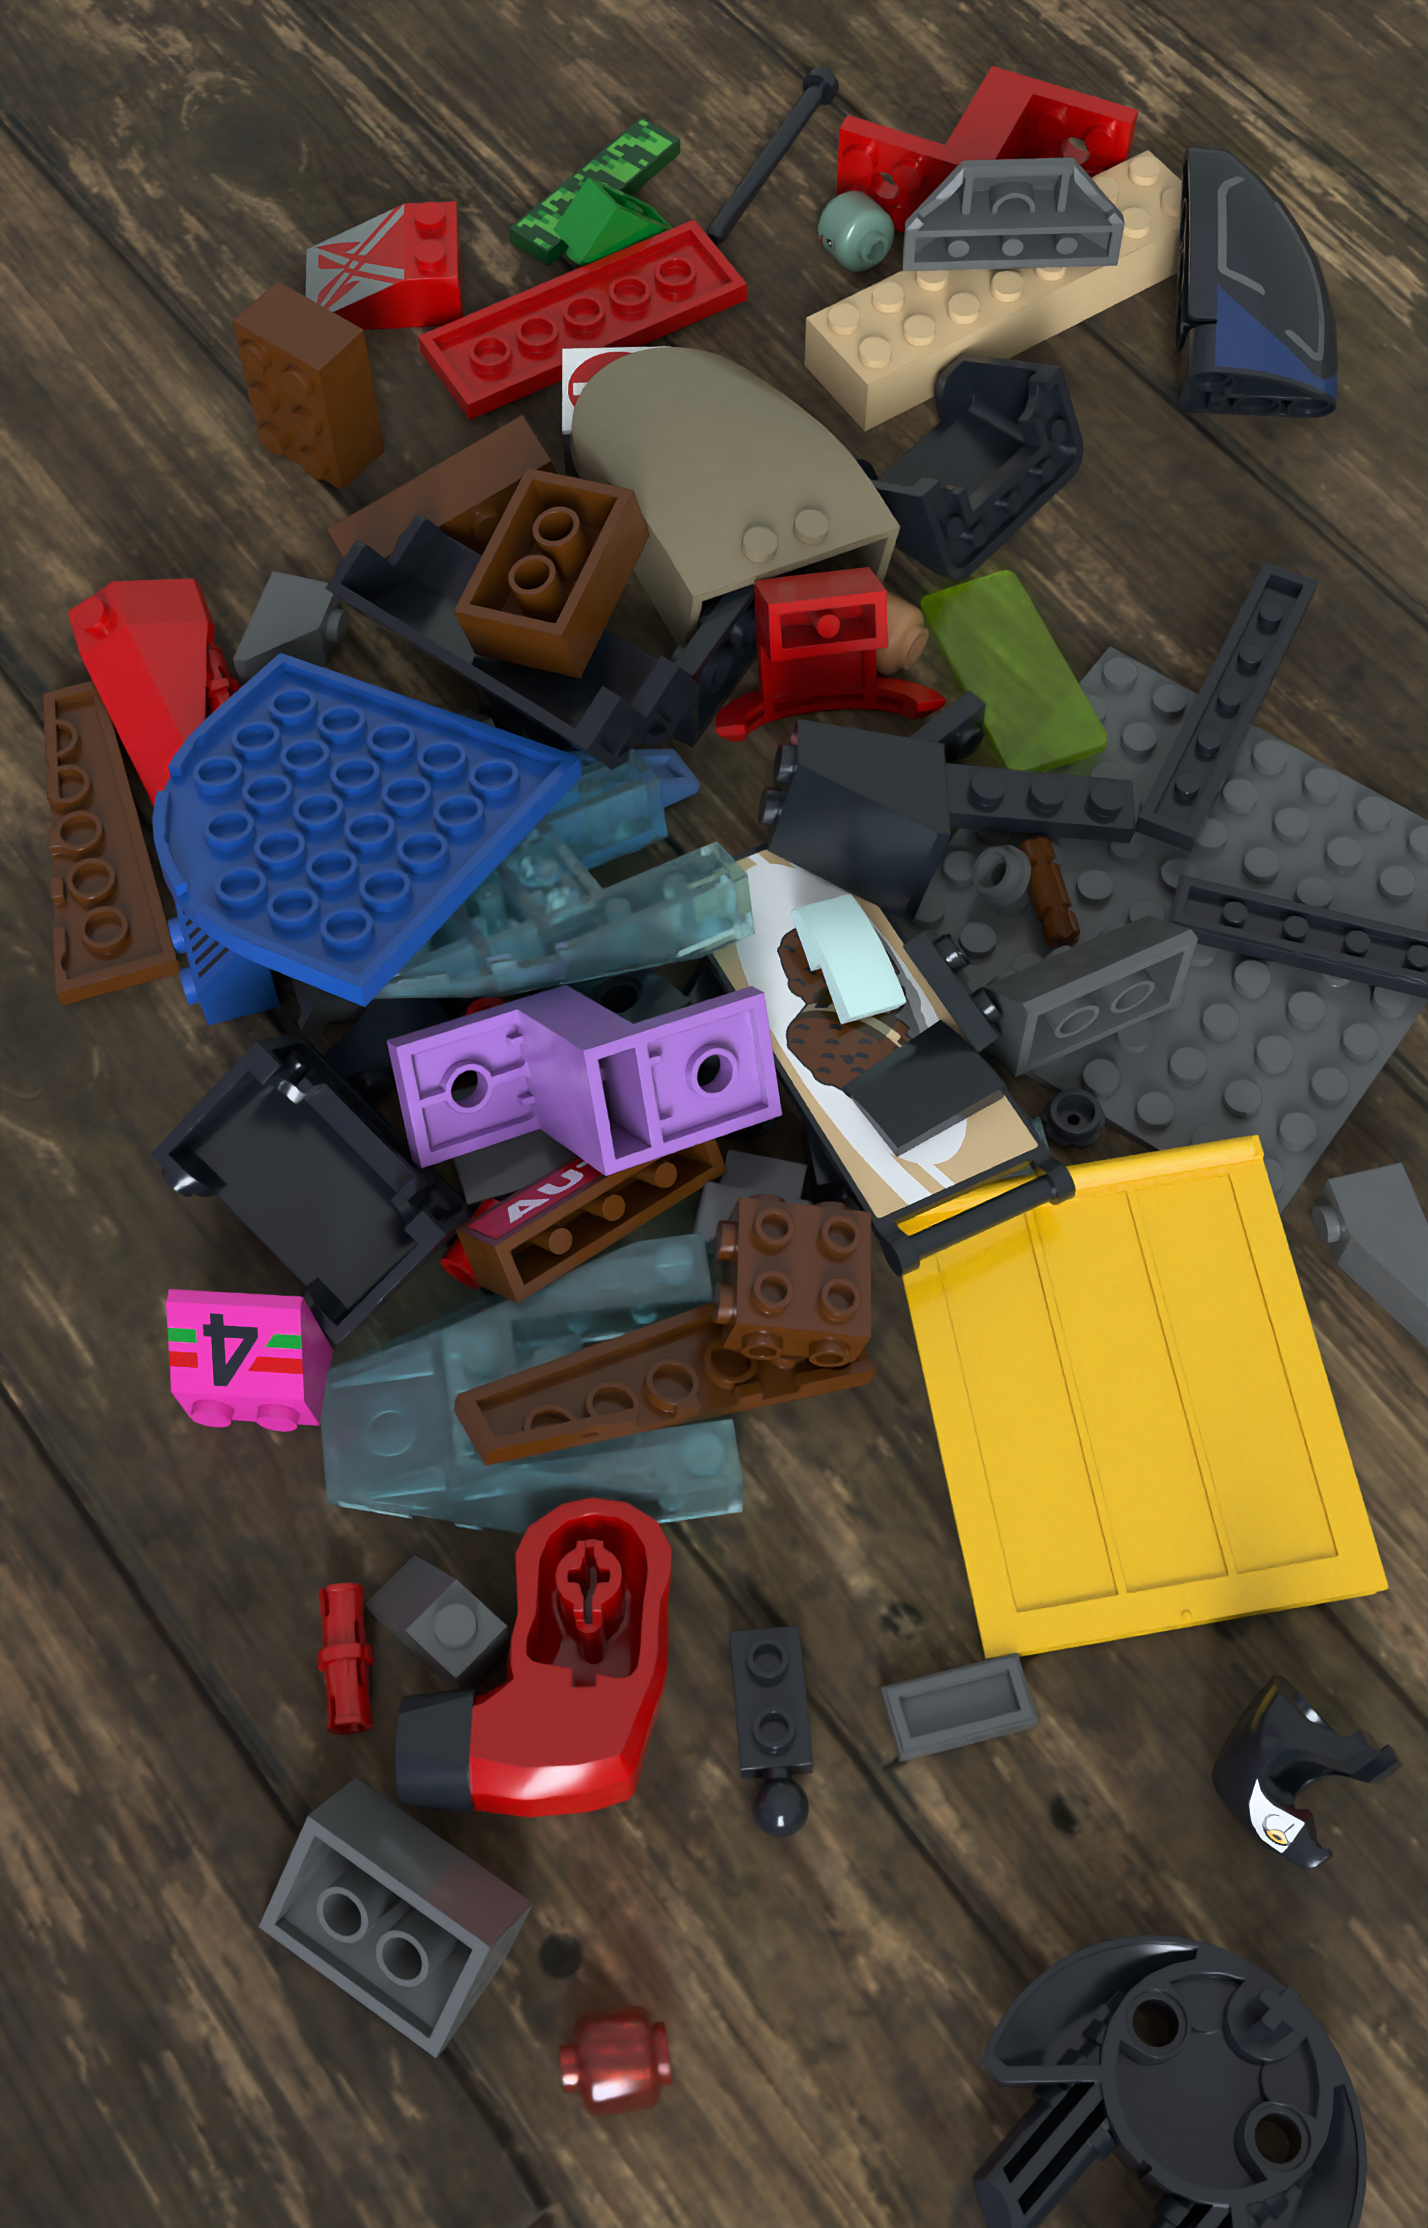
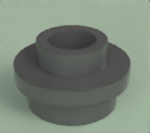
M1001 845L986 849L979 855L972 870V881L980 896L986 902L995 906H1007L1018 900L1026 890L1031 876V864L1028 856L1021 849L1012 845Z

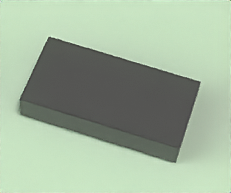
M1017 1653L883 1686L880 1689L881 1701L899 1762L1035 1728L1039 1721Z

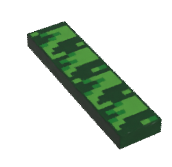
M641 117L509 228L510 243L546 265H551L568 248V245L554 231V228L588 177L628 195H632L680 154V139Z

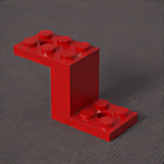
M992 66L945 145L847 115L839 128L836 197L848 191L864 192L872 197L889 214L894 223V230L904 233L905 221L952 171L965 160L1074 158L1092 178L1130 159L1139 110ZM1069 138H1078L1084 141L1088 151L1075 148ZM880 172L891 175L896 185L886 182Z

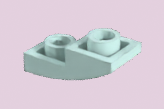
M851 893L796 907L790 911L811 971L822 969L841 1024L894 1010L907 1002L880 938Z

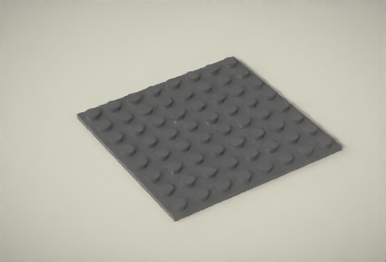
M1109 646L1009 769L1130 780L1133 782L1135 821L1137 822L1145 801L1198 694ZM1253 724L1191 852L1136 831L1130 844L1042 836L1047 838L1052 844L1056 856L1052 861L1059 865L1072 904L1068 909L1075 913L1080 928L1078 941L1072 945V948L1096 938L1102 930L1117 922L1128 924L1147 915L1168 921L1180 875L1428 933V820ZM959 828L945 847L914 920L901 918L891 912L889 914L908 942L923 931L934 930L939 937L950 933L971 962L963 971L970 980L967 982V985L972 992L981 986H987L995 976L1004 971L1015 969L1019 972L1041 962L1055 949L1050 948L1045 942L1041 929L1044 923L1038 920L1028 887L1021 897L1012 904L995 906L986 902L980 896L972 881V870L975 861L986 849L1001 845H1012L1019 848L1020 844L1026 839L1034 840L1042 835ZM1196 944L1176 1006L1024 1074L1056 1094L1071 1088L1088 1091L1099 1101L1105 1114L1106 1125L1150 1152L1248 1135H1258L1264 1153L1263 1161L1278 1212L1281 1216L1427 1006L1428 999ZM993 1043L984 1048L985 1051L1004 1062Z

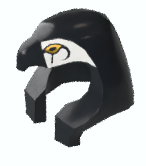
M1273 1675L1239 1718L1215 1761L1211 1775L1220 1798L1256 1842L1264 1848L1285 1857L1300 1868L1313 1869L1318 1868L1332 1858L1333 1853L1330 1849L1322 1848L1319 1844L1313 1813L1309 1809H1295L1294 1802L1296 1797L1313 1783L1331 1776H1344L1369 1784L1381 1783L1401 1768L1403 1764L1389 1744L1380 1750L1369 1732L1359 1729L1352 1736H1340L1283 1676Z

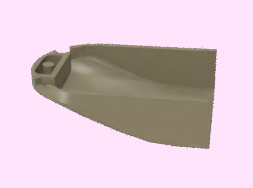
M682 347L652 348L628 354L609 363L597 372L583 388L574 408L570 434V448L575 469L580 479L634 490L650 536L633 570L677 646L681 643L688 644L696 634L703 601L754 584V580L769 579L848 551L852 553L860 568L870 567L883 584L900 526L877 489L853 455L824 425L792 399L742 365L703 350Z

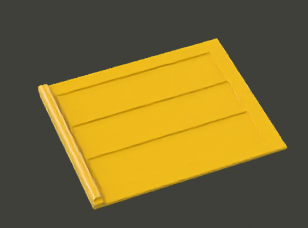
M1248 1135L1065 1166L1075 1184L1076 1192L1072 1199L1056 1206L1049 1202L921 1260L919 1269L902 1276L985 1661L1017 1653L1018 1657L1367 1596L1389 1588L1263 1161L1264 1153L1258 1135ZM1034 1172L1024 1173L1026 1176L1022 1174L1005 1176V1179H997L897 1226L910 1236L1035 1179L1036 1175Z

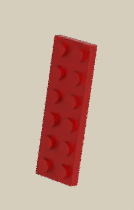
M691 220L419 335L420 352L467 418L472 420L561 381L562 349L640 347L746 301L747 283L695 220Z

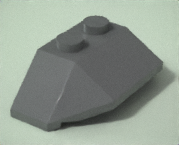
M1074 158L965 160L952 171L905 221L902 270L937 271L1117 266L1125 225L1124 216Z

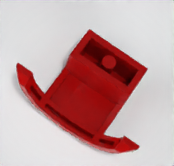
M870 567L754 580L759 690L747 693L724 706L715 717L716 734L732 742L745 741L752 731L763 724L788 716L815 711L875 709L901 714L912 720L921 719L940 710L945 705V698L936 690L922 684L901 679L877 677L876 649L888 648L887 590Z

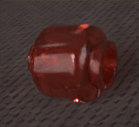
M633 2005L582 2014L574 2026V2043L559 2045L564 2092L566 2094L580 2091L583 2107L593 2117H604L651 2109L659 2102L661 2087L673 2085L665 2021L653 2023L651 2014L643 2006Z

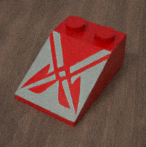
M457 202L402 204L308 248L306 256V297L363 330L443 326L462 318L463 263Z

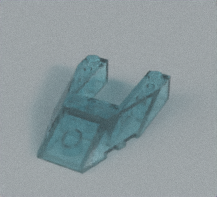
M631 749L629 750V761L614 770H610L599 762L581 768L582 777L373 999L501 997L697 959L755 934L748 875L716 841L602 889L587 870L627 853L639 851L644 846L668 837L659 778L636 752Z
M703 1232L636 1241L586 1260L518 1304L494 1293L331 1367L327 1373L321 1413L328 1504L413 1519L412 1515L453 1521L457 1527L481 1531L482 1527L523 1534H525L531 1524L559 1505L592 1497L627 1502L658 1521V1523L743 1512V1480L733 1419L655 1429L485 1466L453 1410L457 1394L581 1350L585 1342L611 1339L713 1302Z

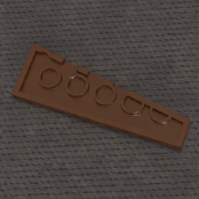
M93 681L43 693L45 758L49 769L46 774L47 800L50 804L51 829H48L53 867V877L50 878L55 916V927L52 928L54 981L56 993L62 1006L178 974L179 969H181L170 935L166 913L116 730Z
M713 1302L457 1394L453 1410L484 1465L487 1466L863 1386L872 1381L877 1366L865 1348L854 1362H848L845 1365L836 1367L818 1366L811 1363L808 1357L781 1355L770 1360H756L744 1356L741 1350L722 1349V1324L713 1323Z

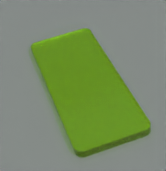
M1002 570L926 595L922 598L921 611L962 690L964 693L969 690L986 703L983 729L1005 769L1045 772L1106 750L1108 735L1014 572Z

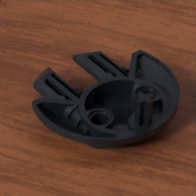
M1140 1935L1100 1942L1076 1951L1058 1961L1035 1978L1018 1995L1003 2015L987 2044L979 2066L998 2087L1035 2089L1032 2094L1036 2101L972 2175L977 2203L987 2228H1038L1095 2159L1104 2162L1112 2152L1127 2171L1135 2168L1141 2174L1138 2181L1154 2195L1161 2198L1152 2209L1156 2219L1148 2228H1358L1366 2192L1367 2155L1361 2111L1351 2079L1327 2033L1299 2000L1301 1998L1299 1993L1290 1986L1285 1987L1269 1973L1247 1959L1205 1942L1177 1936ZM1147 2008L1162 2015L1169 2029V2039L1166 2046L1153 2047L1140 2040L1133 2026L1135 2010ZM1259 2121H1271L1280 2126L1286 2134L1289 2142V2153L1284 2163L1271 2162L1263 2157L1257 2149L1254 2138L1255 2128Z

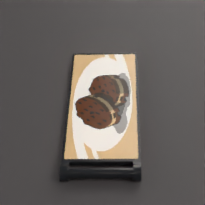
M768 843L667 882L665 884L667 900L724 992L728 994L750 986L764 992L776 1076L859 1210L871 1212V1229L881 1245L887 1263L898 1277L919 1269L921 1260L1049 1202L1056 1206L1075 1196V1184L1068 1169L1051 1155L1007 1088H1005L1004 1098L898 1157L895 1156L843 1089V1086L939 1020L950 1026L973 1047L902 946L908 943V940L887 910L851 893L880 938L907 1002L897 1009L841 1024L822 969L811 971L790 911L796 907L850 894L851 892L769 852ZM978 1052L979 1055L991 1066L983 1052ZM1028 1165L1031 1166L1036 1175L1035 1179L910 1236L897 1226L902 1222Z

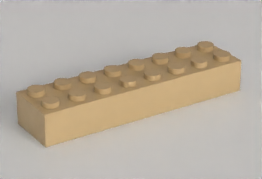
M1149 150L1092 177V180L1124 216L1125 225L1117 266L937 271L902 270L806 317L804 366L864 431H867L934 397V388L939 376L962 353L1009 359L1178 273L1182 181Z

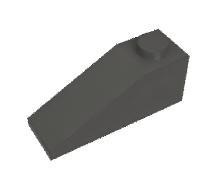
M1402 1162L1328 1179L1312 1210L1313 1226L1318 1239L1322 1244H1329L1336 1264L1428 1349V1222Z

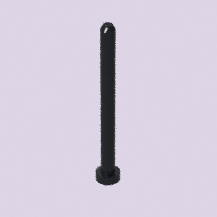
M814 67L809 71L803 80L804 93L708 227L707 236L715 245L723 243L819 105L831 103L838 93V80L828 69Z

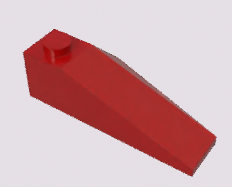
M194 578L112 581L67 612L80 656L153 806L157 791H164L165 785L170 778L168 765L173 756L189 735L206 719V691L211 690V681H213V673L207 670V645L214 644V624L201 584Z

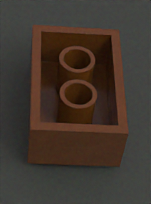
M277 281L233 320L239 347L238 355L243 364L248 386V397L252 403L258 428L257 436L263 446L275 455L282 454L302 466L311 477L318 480L324 479L343 491L385 451L364 330Z
M530 468L526 469L454 610L474 654L574 678H581L650 536L634 490Z

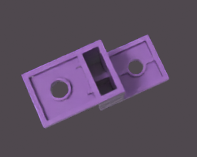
M563 985L387 1040L411 1158L420 1168L541 1129L607 1176L782 1115L765 994L753 986L632 1024L571 987ZM718 1054L720 1058L719 1072L712 1082L699 1086L697 1072L701 1063L709 1056ZM475 1070L478 1076L475 1091L466 1099L453 1100L451 1087L454 1080L465 1071Z

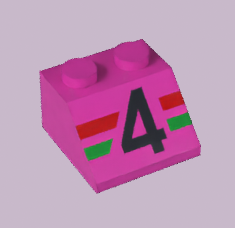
M168 1290L166 1313L171 1393L193 1421L210 1427H227L231 1425L232 1420L257 1422V1424L264 1428L283 1432L295 1430L298 1424L320 1426L334 1351L303 1297Z

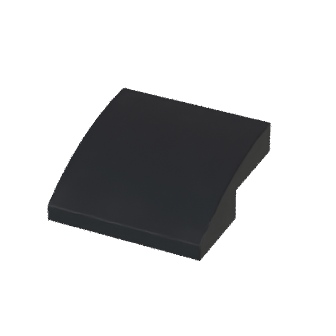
M942 1020L937 1021L843 1086V1089L896 1157L1004 1098L1006 1084L979 1053Z

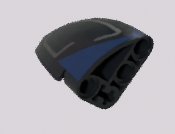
M1187 147L1182 163L1175 349L1176 351H1182L1179 368L1178 406L1190 413L1294 418L1327 416L1336 410L1337 330L1330 293L1314 250L1285 203L1259 175L1236 155L1222 148Z

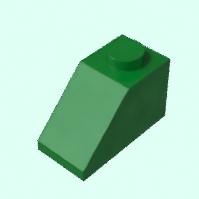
M588 177L557 223L554 231L568 245L565 251L568 257L583 267L668 231L673 227L651 204Z

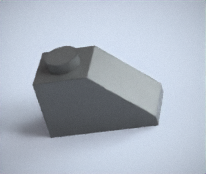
M272 571L233 658L239 683L242 686L279 653L320 667L327 665L335 644H342L345 640L349 626V614L347 610H343L341 600L325 589L328 582Z
M416 1555L364 1604L366 1609L451 1690L479 1687L508 1657L511 1638L507 1625L456 1578Z

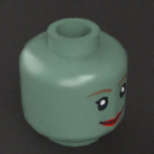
M848 191L829 201L822 211L817 227L818 239L823 248L842 267L851 272H863L875 267L891 249L895 236L894 223L889 214L872 197L862 191Z

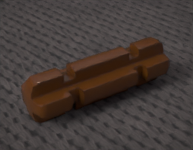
M1042 836L1034 840L1026 839L1020 844L1019 849L1026 853L1031 864V876L1027 887L1038 920L1044 923L1041 929L1045 942L1052 949L1066 945L1072 946L1078 941L1080 928L1075 913L1068 909L1072 904L1059 865L1052 861L1056 858L1052 844L1047 838Z

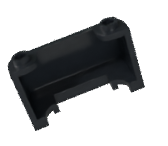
M962 353L945 368L936 382L934 398L940 422L879 478L871 463L865 459L855 458L900 526L894 547L941 577L955 580L965 579L976 571L1074 477L1081 465L1084 447L1062 367Z
M286 1034L255 1042L151 1153L154 1159L163 1167L161 1172L164 1179L175 1191L186 1197H191L193 1194L201 1197H210L216 1194L306 1286L299 1294V1297L304 1298L326 1339L330 1338L336 1345L348 1339L457 1235L456 1229L470 1221L473 1216L466 1201L432 1165L420 1168L411 1158L408 1141L322 1053L309 1042L295 1034Z

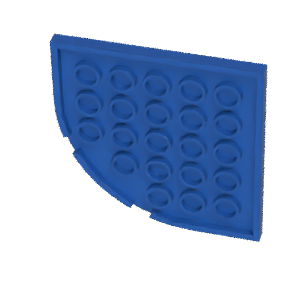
M279 653L207 717L189 735L173 756L168 765L170 778L165 785L164 791H157L152 818L154 843L164 880L172 896L188 918L209 937L255 963L366 1007L582 777L581 760L579 756Z

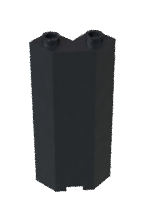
M420 514L414 517L409 527L399 536L396 547L387 560L360 540L356 541L347 555L339 562L335 574L325 588L354 611L610 770H614L629 761V750L645 742L655 747L670 739L702 689L677 664L663 656H660L657 660L607 629H604L580 679L474 654L454 610L482 556L447 536L434 523Z

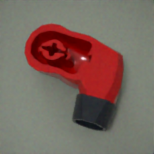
M592 1497L563 1503L527 1528L515 1553L518 1614L510 1640L507 1681L485 1694H481L478 1686L404 1696L398 1713L395 1745L396 1787L399 1803L402 1806L476 1815L477 1811L523 1817H538L591 1812L627 1801L637 1790L650 1738L661 1709L667 1680L668 1599L672 1581V1548L658 1521L627 1502Z

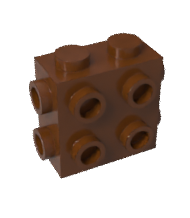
M758 1194L749 1198L739 1197L728 1220H719L714 1241V1258L717 1261H724V1283H717L712 1304L713 1323L722 1324V1349L741 1350L744 1356L756 1360H770L781 1355L808 1357L811 1363L823 1367H836L845 1365L848 1362H854L871 1339V1212L850 1210L847 1205L839 1202H821L815 1205L788 1203L781 1197L771 1194Z

